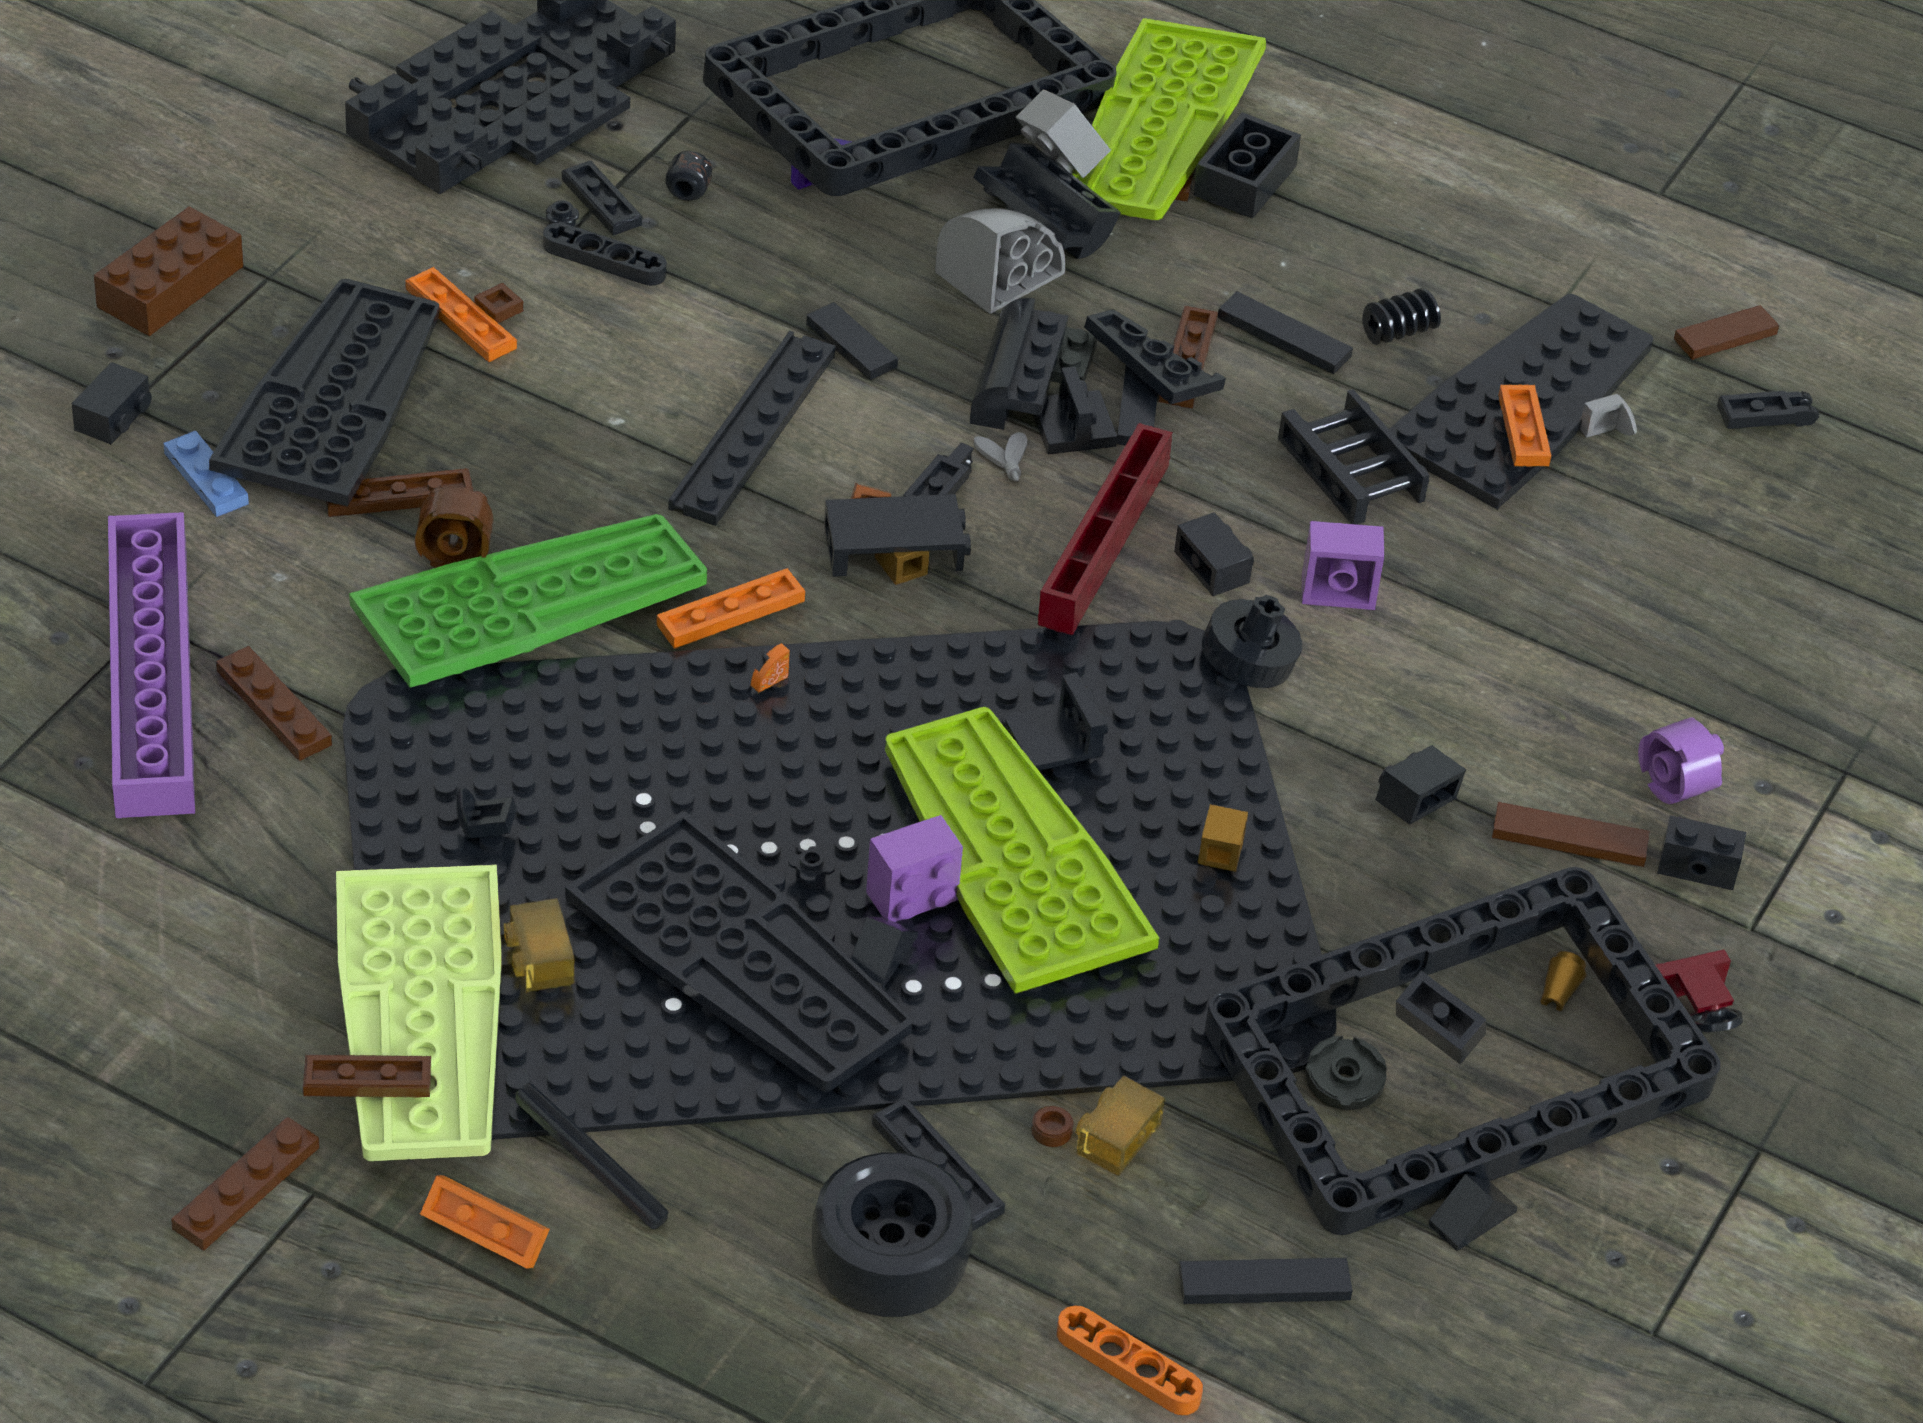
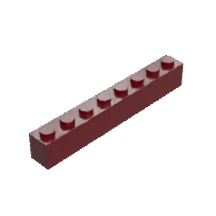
M1141 423L1137 425L1040 591L1039 626L1073 635L1169 467L1173 432Z

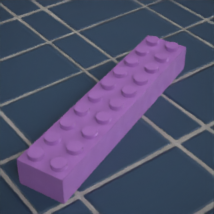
M184 512L108 516L112 787L116 818L195 814L187 551Z

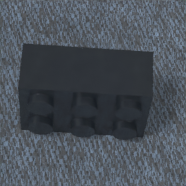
M1242 112L1197 164L1193 195L1253 219L1296 168L1301 135Z

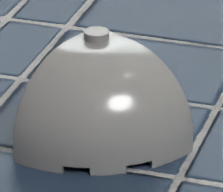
M989 208L959 215L949 220L943 226L938 237L935 273L991 314L1008 303L1065 274L1066 263L1062 244L1056 240L1055 233L1043 224L1017 211Z

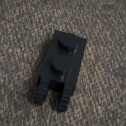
M1803 391L1721 395L1717 403L1718 410L1727 429L1793 423L1797 427L1812 425L1820 418L1816 407L1811 406L1813 404L1811 395Z

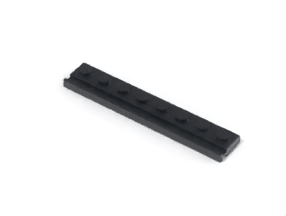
M789 330L670 496L668 510L674 511L676 508L682 510L685 516L716 526L835 357L836 346L805 335L802 338L796 337L794 332Z

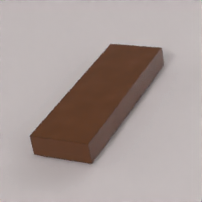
M1761 305L1677 329L1674 340L1693 360L1777 335L1779 324Z
M305 1055L303 1096L430 1097L431 1056Z

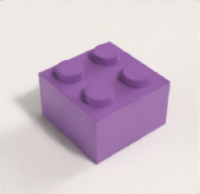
M1310 521L1302 569V604L1375 610L1384 561L1383 527Z
M941 815L870 839L866 893L882 917L897 922L902 919H910L917 914L937 907L947 906L951 902L958 900L956 893L957 885L960 883L963 846Z

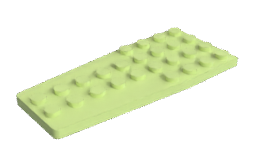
M497 865L336 871L338 972L349 1055L431 1056L432 1061L430 1097H355L364 1159L368 1161L487 1155L491 1151L502 967Z

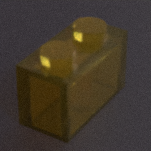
M558 899L510 906V923H504V935L507 947L514 946L515 953H512L513 970L516 977L522 976L526 992L574 984V955Z
M1123 1076L1113 1088L1107 1087L1099 1098L1097 1107L1091 1114L1087 1112L1081 1117L1075 1131L1078 1135L1076 1153L1119 1176L1161 1125L1165 1098Z

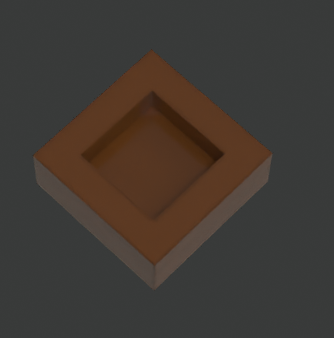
M500 283L474 296V302L497 323L524 311L523 300L504 283Z

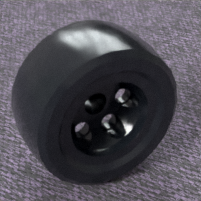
M881 1152L862 1156L844 1164L829 1177L821 1188L812 1219V1253L822 1282L830 1293L844 1304L863 1313L881 1317L914 1315L939 1305L953 1293L960 1283L966 1270L972 1247L971 1206L965 1190L955 1177L940 1165L923 1157L906 1153ZM899 1210H906L911 1215L908 1217H899L898 1215H896V1212ZM875 1213L879 1218L868 1220L865 1218V1215ZM920 1230L928 1231L924 1238L917 1236L916 1232Z

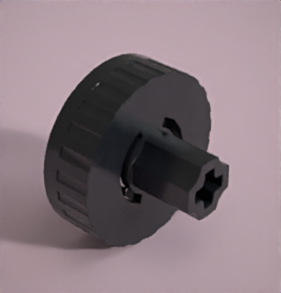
M1266 594L1263 597H1255L1254 600L1233 599L1220 604L1214 610L1208 622L1201 643L1207 660L1225 677L1249 687L1271 688L1284 683L1290 677L1302 651L1301 635L1293 622L1284 615L1285 608L1279 603L1278 599Z

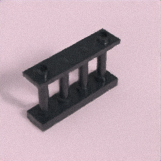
M1354 389L1347 391L1344 411L1309 423L1303 420L1295 409L1282 412L1278 440L1351 524L1358 525L1365 522L1367 507L1370 501L1404 489L1418 503L1425 502L1430 476L1426 468L1418 463L1371 410L1369 404L1363 401ZM1347 424L1357 433L1329 444L1322 442L1317 434ZM1367 445L1377 455L1347 466L1336 458L1338 455ZM1385 467L1395 476V478L1366 488L1355 480L1356 477Z

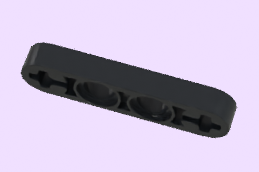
M552 223L543 230V247L552 255L644 285H658L666 279L667 262L658 253L565 223ZM594 247L597 248V250L585 251L582 250V248ZM615 257H624V258H627L628 260H626V261H616V260H613V258H615Z

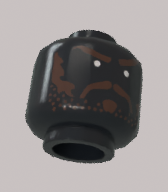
M688 150L678 153L672 159L665 176V184L673 196L681 200L693 201L701 198L708 189L712 178L713 169L711 163L704 155L695 151Z

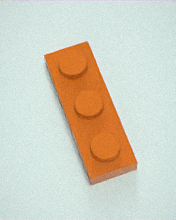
M1500 385L1498 396L1514 466H1549L1551 452L1535 385Z
M437 1175L420 1215L525 1268H534L550 1230L444 1175Z

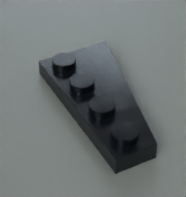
M1112 309L1087 316L1084 328L1169 404H1175L1223 390L1226 381L1225 377L1217 372L1212 376L1201 370L1202 363L1192 357L1188 358L1187 361L1173 353L1174 346L1165 340L1150 339L1147 337V329L1116 310Z

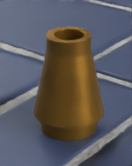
M1561 951L1557 953L1556 957L1550 959L1544 993L1540 1000L1542 1005L1547 1006L1550 1002L1554 1001L1556 1003V1010H1563L1565 1003L1586 978V963L1581 957L1571 952Z

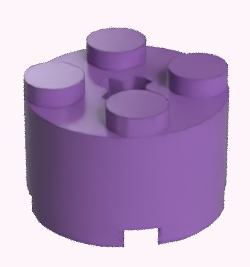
M1690 717L1661 727L1641 739L1638 750L1639 764L1642 773L1645 771L1649 772L1653 782L1649 783L1648 786L1653 794L1662 802L1667 804L1681 802L1722 785L1720 755L1724 752L1723 743L1717 734H1710L1694 718Z

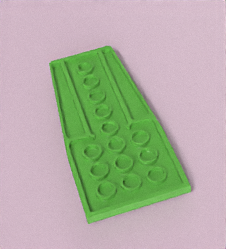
M655 514L487 554L486 558L479 556L450 563L349 593L351 608L411 688L453 674H460L486 664L496 663L499 660L521 653L531 652L542 645L707 584V568L664 516Z

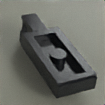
M961 442L949 457L938 454L903 496L955 494L972 472L971 464L973 460L971 459L974 447Z

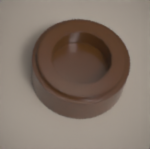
M1043 1107L1033 1116L1032 1135L1037 1142L1044 1146H1062L1071 1139L1073 1118L1068 1111L1061 1107Z

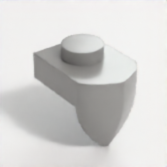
M1619 394L1585 403L1580 431L1586 438L1614 429L1628 436L1637 433L1634 415L1628 404Z

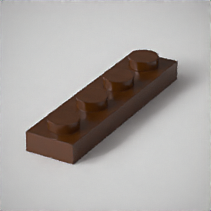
M249 646L216 661L217 672L299 761L332 746V735Z
M287 1117L171 1219L172 1230L204 1251L320 1148L319 1137Z

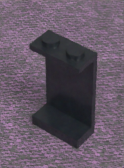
M956 494L825 501L824 530L832 577L847 576L848 555L952 550L956 571H963L964 557L971 553L969 533H963V530L966 528L965 510L958 508Z

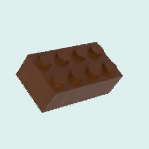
M189 206L94 274L97 308L150 336L243 267L242 236L240 233Z

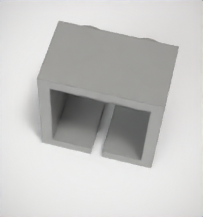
M1044 89L1016 116L1023 126L1021 129L1022 134L1031 143H1037L1043 153L1069 173L1084 178L1111 151L1074 103Z

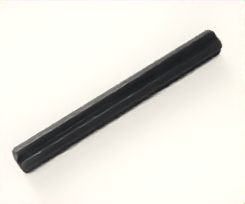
M526 1083L516 1092V1103L651 1229L656 1230L667 1221L668 1209L535 1085Z

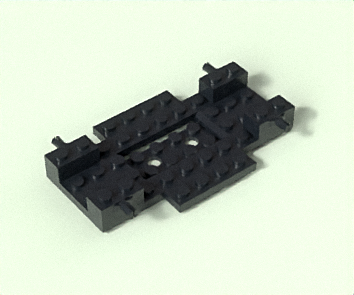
M537 0V12L514 25L496 13L489 11L396 65V74L393 73L373 86L364 83L358 77L351 79L348 87L357 95L345 101L346 134L438 194L445 192L474 173L479 172L512 150L531 163L538 165L630 108V97L616 89V87L675 52L676 20L654 6L634 16L609 0ZM527 56V61L520 66L508 67ZM505 69L503 71V76L499 77L494 81H485L486 79L492 77L493 75ZM534 77H539L544 79L545 82H529L528 80ZM480 84V89L471 95H461ZM455 97H457V98H456V107H457V109H455L454 107H452V103H451V101H450L451 99H453V98H455ZM491 105L497 107L498 110H481V108L484 106Z

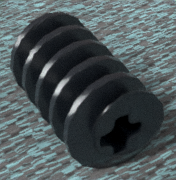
M1420 288L1413 292L1410 291L1402 295L1392 296L1390 299L1379 300L1378 303H1368L1362 314V323L1368 339L1373 344L1378 345L1380 340L1388 343L1392 342L1393 338L1397 340L1404 338L1405 334L1408 336L1415 335L1417 330L1425 332L1429 327L1431 329L1439 328L1441 314L1434 296L1428 290Z

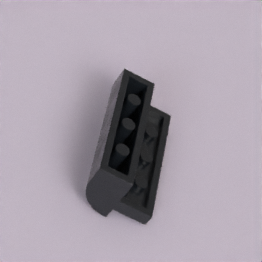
M1010 143L1000 166H978L973 176L976 181L984 186L983 190L987 194L998 197L1005 202V207L1008 210L1017 211L1032 217L1055 233L1054 236L1062 244L1063 249L1070 252L1077 259L1093 254L1105 243L1121 213L1033 144Z
M1034 298L1014 300L1002 309L971 404L970 424L1004 430L1010 410L1041 415L1067 329L1068 315L1035 310Z

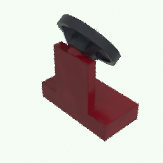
M1724 949L1656 965L1676 996H1687L1695 1010L1690 1016L1701 1032L1725 1031L1736 1028L1743 1023L1741 1011L1726 1008L1733 1005L1734 999L1724 984L1731 963Z

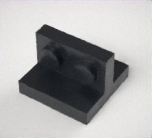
M1075 366L1062 368L1059 394L1046 396L1041 415L1033 414L1047 454L1116 447L1117 434L1100 390L1088 391L1085 380H1080Z

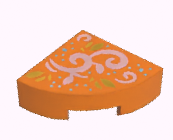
M782 643L766 654L770 658L761 670L755 669L750 685L758 693L788 678L790 650Z

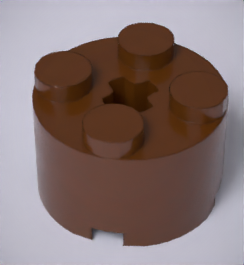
M438 487L432 489L421 506L417 524L415 546L419 555L422 557L423 554L431 561L430 565L434 568L479 556L486 558L494 521L492 510L487 503V497L479 491H470L458 487Z

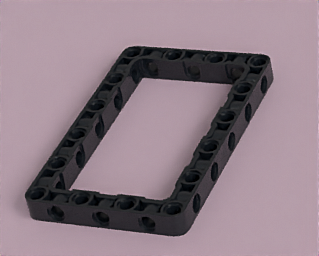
M853 0L708 47L705 51L703 83L821 192L830 196H843L1022 134L1021 129L1023 126L1016 116L1043 89L1074 103L1081 113L1099 108L1105 91L1111 87L1113 89L1115 85L1117 71L1109 61L1036 0ZM969 9L981 10L993 21V24L1016 44H1021L1032 54L1033 59L1051 73V75L844 145L839 144L766 78L797 68L799 64L814 59L821 60L849 51L851 47L867 42L874 43L902 34V31L919 25L923 27L951 18L953 14Z
M1570 867L1220 990L1213 994L1209 1001L1204 1029L1207 1038L1318 1220L1327 1231L1336 1235L1351 1234L1447 1198L1465 1174L1492 1181L1704 1101L1713 1091L1721 1064L1712 1046L1595 877L1589 871L1579 867ZM1564 927L1656 1062L1647 1067L1639 1065L1599 1081V1085L1575 1094L1570 1091L1530 1106L1528 1111L1503 1120L1500 1117L1459 1132L1457 1138L1438 1145L1431 1146L1427 1144L1387 1159L1384 1165L1359 1174L1358 1171L1354 1172L1352 1169H1347L1335 1150L1336 1142L1313 1105L1308 1106L1296 1087L1297 1080L1274 1043L1270 1044L1264 1034L1411 982L1420 971L1430 975Z

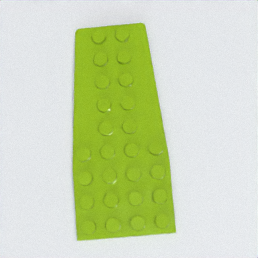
M1143 18L1116 67L1115 85L1113 89L1111 87L1105 91L1092 127L1111 151L1084 178L1073 173L1072 175L1118 209L1121 215L1150 220L1162 219L1237 106L1266 49V38Z
M977 708L887 735L885 752L919 821L941 815L963 846L960 883L957 885L956 896L968 919L1015 994L1158 949L1159 936L1106 855L989 708Z

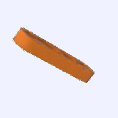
M1070 1306L1061 1311L1058 1317L1057 1338L1065 1347L1174 1414L1189 1415L1198 1410L1202 1399L1203 1384L1195 1374L1083 1306ZM1079 1324L1084 1326V1329L1080 1327L1076 1328L1074 1331L1069 1329V1326L1073 1328L1077 1327ZM1105 1343H1115L1122 1348L1123 1352L1115 1356L1107 1355L1101 1351L1100 1346ZM1140 1365H1151L1157 1369L1158 1374L1155 1377L1147 1378L1140 1376L1135 1369ZM1184 1390L1190 1392V1395L1184 1393L1181 1397L1175 1394V1392L1181 1393Z

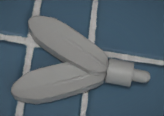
M1018 432L1011 435L1005 450L988 438L979 436L974 438V446L977 451L999 467L1004 468L1009 479L1015 482L1020 480L1021 470L1018 464L1026 451L1028 441L1024 433Z

